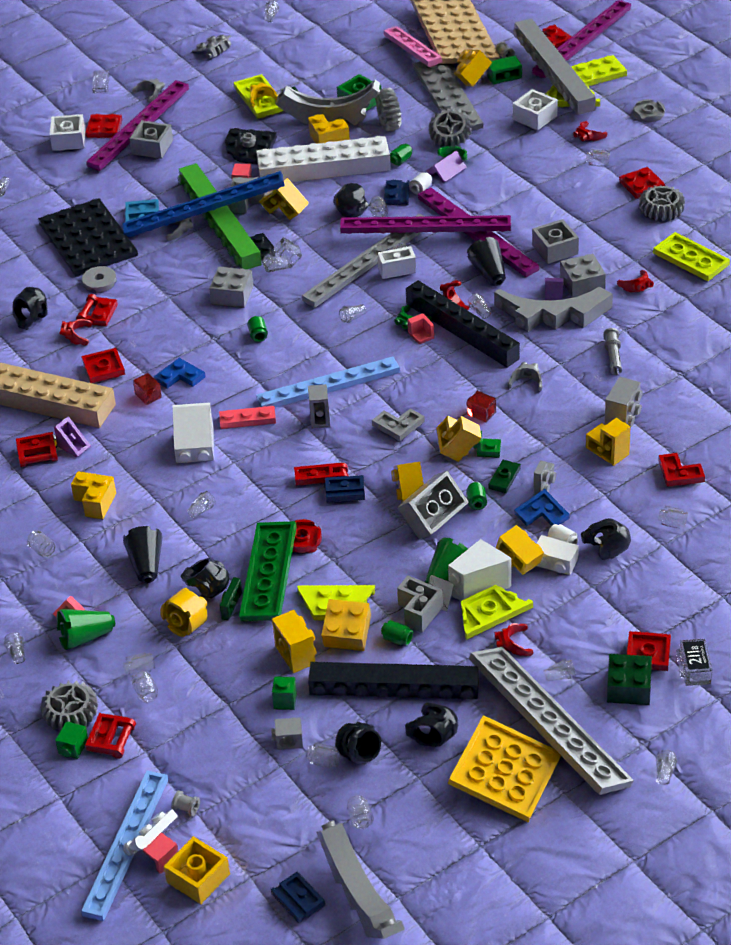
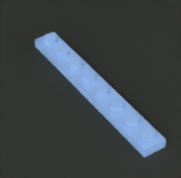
M389 357L256 394V399L260 407L274 406L276 408L308 399V386L326 384L327 393L400 373V367L394 357Z
M146 771L81 910L83 917L100 921L105 920L134 854L131 856L126 855L123 846L125 843L140 836L139 831L149 824L168 782L166 774Z

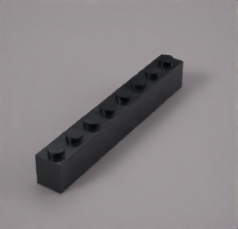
M419 280L406 287V305H410L411 308L421 314L423 313L426 317L431 316L433 322L506 368L520 360V343Z
M310 662L309 694L478 699L479 667Z

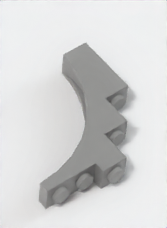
M374 80L357 93L338 98L308 96L286 85L277 96L275 105L305 125L308 124L309 117L323 114L328 122L343 117L356 126L365 119L366 108L369 106L370 100L378 96L380 82Z
M600 286L577 297L552 301L522 298L501 289L494 292V306L514 317L515 325L527 332L542 322L556 330L570 320L584 328L610 310L613 302V294Z

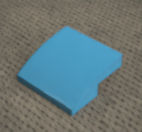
M159 200L125 202L126 222L159 211Z

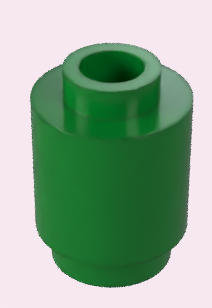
M401 144L391 151V163L400 166L408 160L413 153L411 146Z
M260 316L250 318L247 326L251 338L256 342L264 341L268 335L264 319Z
M479 482L469 484L466 489L468 506L473 510L485 508L487 497L484 486Z
M389 620L383 624L381 634H383L384 640L400 646H408L413 637V630L409 629L406 625Z

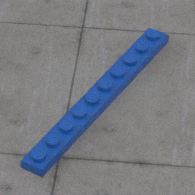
M278 171L122 223L124 235H127L128 238L279 189L285 186L282 172Z

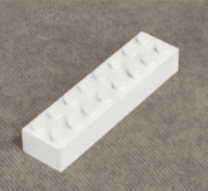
M386 136L257 150L260 177L281 171L283 179L288 178L291 182L391 171L390 153Z

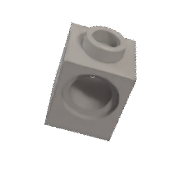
M301 717L275 719V728H271L272 741L277 743V750L303 748Z

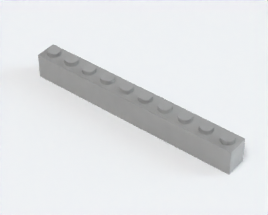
M532 18L515 22V29H513L514 37L518 39L520 45L530 54L532 60L538 64L539 69H542L545 76L551 81V84L557 88L558 93H561L564 100L569 103L571 109L577 115L595 111L596 97Z

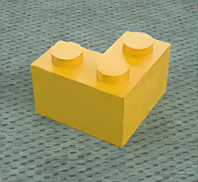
M466 49L459 55L460 58L457 60L459 65L454 74L466 86H474L492 62L481 50Z
M323 114L308 118L309 134L316 144L350 140L349 126L344 119L328 122Z
M286 178L284 180V187L267 192L259 202L269 214L279 208L291 220L309 202L293 183Z
M447 416L436 427L440 453L457 462L463 456H466L469 450L475 444H478L481 439L479 425L462 416L458 420Z
M615 418L607 425L601 423L586 434V448L614 466L629 455L631 426L618 418Z
M420 462L393 466L394 470H391L392 481H396V485L399 487V489H396L397 500H401V503L424 485Z
M77 471L71 483L74 501L83 503L85 517L103 520L116 495L114 477Z
M518 525L502 534L496 545V549L511 557V568L515 567L522 575L540 564L544 554L540 545L536 544L528 536L527 532Z

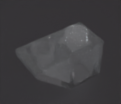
M283 237L265 255L262 263L266 272L288 269L297 263L302 257V253L298 245Z

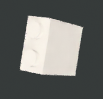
M210 403L173 405L176 463L214 461V429Z
M480 539L448 565L449 582L454 584L451 596L462 601L493 585L502 587L504 590L510 588L511 557Z

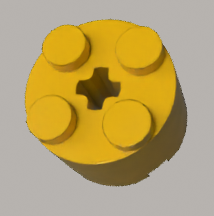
M183 588L161 605L160 614L162 619H166L169 623L167 627L171 632L180 637H185L206 622L207 602L203 597H198L189 589Z

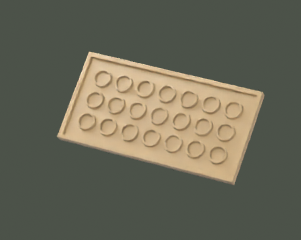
M410 0L434 52L442 57V63L440 64L458 63L457 60L460 58V53L466 49L481 50L490 61L500 59V55L495 50V46L471 0Z

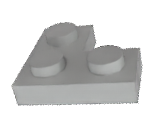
M409 409L399 418L383 411L372 419V426L401 441L423 424L425 417L412 409Z
M540 460L534 471V496L543 489L549 492L550 485L555 482L557 475L554 472V463Z

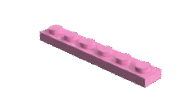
M398 26L384 30L385 37L428 67H434L442 63L440 55Z

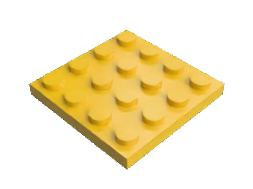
M483 715L451 774L448 784L529 822L561 755L555 749Z

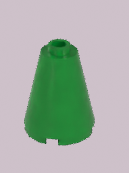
M441 538L437 543L425 583L429 584L431 575L449 582L448 565L468 550V548L462 543L458 545L452 543L454 539Z
M59 610L56 623L57 631H61L62 637H59L60 643L64 650H68L110 633L113 627H115V618L106 611Z

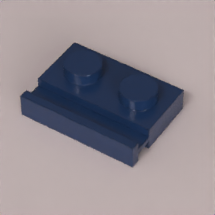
M396 179L386 180L384 205H401V203L408 205L410 180H407V182Z
M364 475L325 478L326 503L365 500Z
M298 871L280 882L278 887L271 888V894L298 923H301L303 918H308L326 906L322 896Z

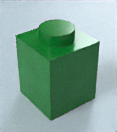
M274 676L272 688L274 709L295 710L297 698L295 677Z
M66 721L55 740L58 754L78 759L88 740L86 726Z

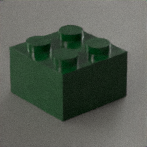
M609 654L607 703L650 705L652 656Z

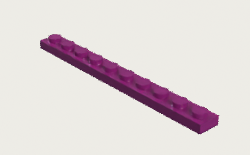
M617 0L558 47L557 50L566 61L569 60L631 9V4ZM538 64L532 68V74L540 78H546L542 69H539Z
M175 80L86 161L87 167L101 171L130 144V137L141 120L154 122L189 90V84Z
M431 187L418 193V199L441 216H470ZM464 232L475 241L480 240L482 242L487 237L495 238L500 244L503 261L524 277L539 271V265L494 232Z
M511 215L341 218L340 233L347 234L511 231Z

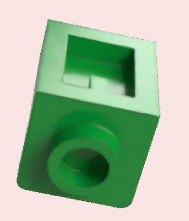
M480 431L481 439L478 444L473 446L474 449H477V457L500 458L501 439L482 438V431Z

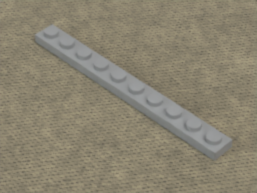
M390 233L304 293L302 301L314 308L378 264V252L399 249L420 233Z

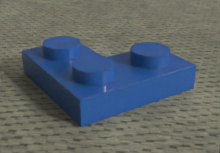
M178 358L154 376V381L167 389L179 380L194 387L206 376L205 372Z
M543 489L514 509V514L526 526L541 516L551 526L562 524L570 519V514L546 489Z

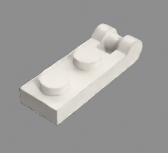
M173 809L165 814L163 811L159 812L152 818L153 823L151 825L147 824L139 831L140 836L125 843L123 846L125 854L131 856L148 846L177 817Z

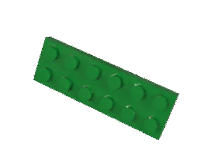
M295 521L257 523L239 614L241 621H272V618L281 615L297 528Z

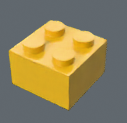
M329 599L321 634L324 647L365 651L371 620L369 603Z
M291 610L272 618L275 647L291 671L295 673L310 667V662H315V655L317 654L313 643L315 635L311 629L308 630L303 617L298 616L295 610Z
M194 836L163 866L166 883L199 904H202L230 875L228 857Z

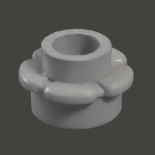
M245 133L240 138V141L244 147H252L255 145L256 137L251 133Z

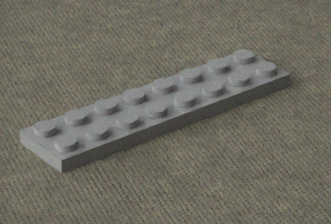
M421 61L413 63L414 71L439 112L441 110L445 112L447 108L449 111H452L453 108L455 111L460 109L462 113L465 112L469 116L472 131L483 128V121L447 64L439 63L434 67H428Z

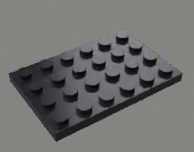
M100 198L92 199L88 202L38 218L39 225L75 277L83 275L93 267L109 266L138 256V250L127 235H124V231Z

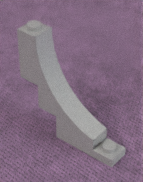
M330 821L321 825L322 830L317 831V835L336 883H341L351 910H357L366 937L385 939L405 930L402 921L395 919L391 907L380 897L365 874L350 844L343 824H335L334 821Z

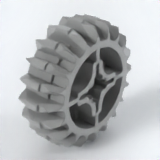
M383 88L375 99L379 122L386 132L395 131L401 126V108L394 90Z
M447 108L445 112L441 110L440 114L435 113V117H431L428 131L431 140L434 141L435 145L439 144L440 148L443 146L454 147L455 145L460 147V143L465 144L466 140H469L472 133V124L465 112L462 113L460 109L455 111L454 108L452 111H449Z
M668 185L648 187L647 190H643L639 201L641 213L645 217H649L650 220H662L663 222L664 220L670 221L671 218L676 219L677 216H681L685 206L683 193L679 192V189L668 187Z
M68 680L67 684L60 682L58 687L52 686V691H46V696L42 697L40 706L42 718L54 730L59 728L61 731L66 721L87 727V722H93V717L97 713L98 701L96 694L90 686L87 687L85 683L79 685L77 680L74 683H70Z

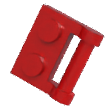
M89 294L86 298V304L82 311L78 313L76 320L86 319L92 321L93 325L107 327L118 305L117 299L101 298L94 294ZM92 305H96L91 316H88Z
M53 432L16 438L20 467L52 460V462L58 461ZM50 451V453L25 457L26 455Z
M99 713L85 744L86 751L109 754L117 759L122 758L125 752L124 746L130 732L136 726V721L128 717ZM118 726L123 727L116 745L111 744Z

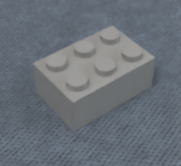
M444 471L434 475L397 508L418 539L432 535L469 502L449 472Z

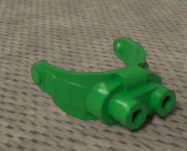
M447 146L437 151V155L441 157H447L457 151L464 162L467 160V150L461 147Z
M410 305L403 306L394 320L396 325H402L404 329L408 328V319L414 317L406 314L410 310ZM428 316L427 318L432 321V317Z

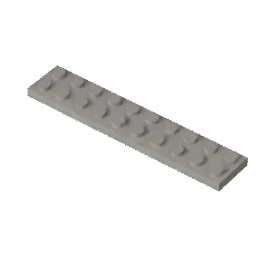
M503 647L471 652L469 660L479 667V671L505 696L513 707L531 723L539 734L552 745L595 792L601 795L632 786L634 780Z

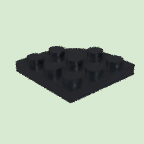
M230 128L225 139L226 151L236 161L258 165L257 150L272 149L277 138V132ZM245 133H251L256 137L255 145L244 147L240 138Z

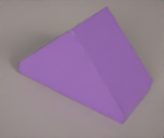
M545 278L546 301L563 300V278Z
M69 416L54 427L57 446L73 456L78 457L91 446Z

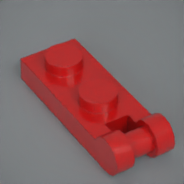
M346 463L294 467L296 486L325 483V478L349 476Z

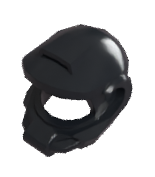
M356 183L345 184L333 198L336 209L345 218L359 217L368 208V202L364 198L365 191L362 186Z
M26 287L13 301V317L19 328L28 330L37 317L44 318L48 315L47 298L45 293L39 288ZM23 308H27L30 312L29 318L23 315Z
M612 518L593 523L588 529L581 532L582 543L594 546L600 545L598 555L602 560L613 559L626 551L631 543L628 528ZM600 532L603 534V536L595 537Z
M211 558L200 560L194 565L186 567L181 574L182 581L187 586L197 587L201 593L200 596L203 598H213L227 589L229 584V573L225 566Z
M427 702L422 706V716L405 725L407 737L421 745L438 747L455 736L458 730V717L447 706ZM419 726H429V734L422 732Z
M362 722L346 723L338 730L336 735L335 747L338 754L348 758L353 763L365 765L367 762L375 759L381 750V738L377 731L374 730V725Z

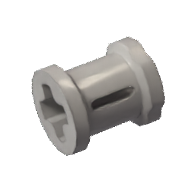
M500 42L495 47V50L502 58L511 57L515 54L514 50L509 48L505 42Z
M178 790L173 797L171 807L174 810L186 811L190 816H194L199 809L200 798L196 796L192 798Z

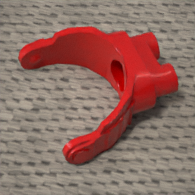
M588 121L581 122L580 126L573 132V136L575 138L579 137L581 141H599L608 136L606 131L602 133L586 129L589 125Z
M640 270L641 277L637 279L617 280V285L630 293L644 291L649 287H653L654 283L648 277L645 270Z
M454 280L451 283L440 285V291L443 292V296L469 310V306L465 305L454 289V286L461 285L460 281Z
M77 319L74 322L69 321V323L62 321L59 334L65 336L66 339H69L75 345H88L89 340L78 336L74 330L83 326L91 327L93 322L86 319Z
M513 623L508 628L494 632L495 640H498L496 641L497 648L503 647L505 650H509L519 656L533 655V649H524L510 639L514 633L526 631L528 626L526 624Z

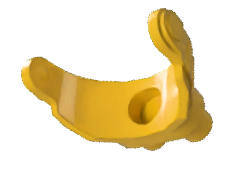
M262 82L259 85L250 86V103L252 107H255L254 100L261 96H271L277 100L278 94L271 86H267Z

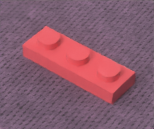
M274 406L219 411L221 429L276 424Z

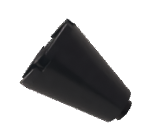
M491 237L485 238L486 240L482 242L477 240L467 250L468 260L490 285H501L505 281L506 275L499 242Z
M150 526L132 528L128 531V535L125 536L124 534L123 544L138 580L143 583H151L157 578L163 539L161 531L157 528L156 531L151 530Z

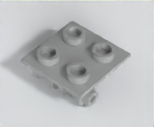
M231 35L211 36L206 39L207 42L196 45L197 48L192 50V52L206 51V57L213 59L230 48L231 42L228 38Z

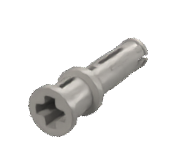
M608 328L603 332V337L606 340L605 349L609 355L610 372L613 375H618V369L619 373L622 372L619 354L621 342L618 340L619 331L616 328Z

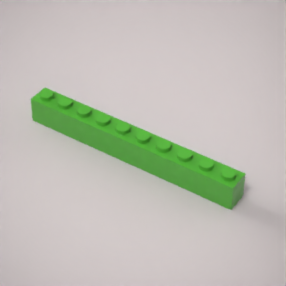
M197 163L179 168L178 182L180 185H183L185 193L190 195L191 200L217 192ZM227 205L202 213L204 220H207L209 227L214 229L216 237L221 239L223 247L227 248L228 254L234 258L236 265H239L241 269L247 270L262 265L260 250Z

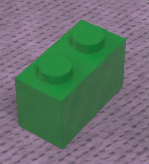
M516 56L493 60L486 70V75L493 85L522 78V64Z

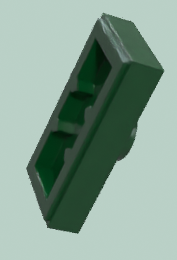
M503 459L490 480L488 489L507 494L521 469V464Z
M233 577L227 591L223 592L220 604L222 620L228 621L242 594L240 578Z

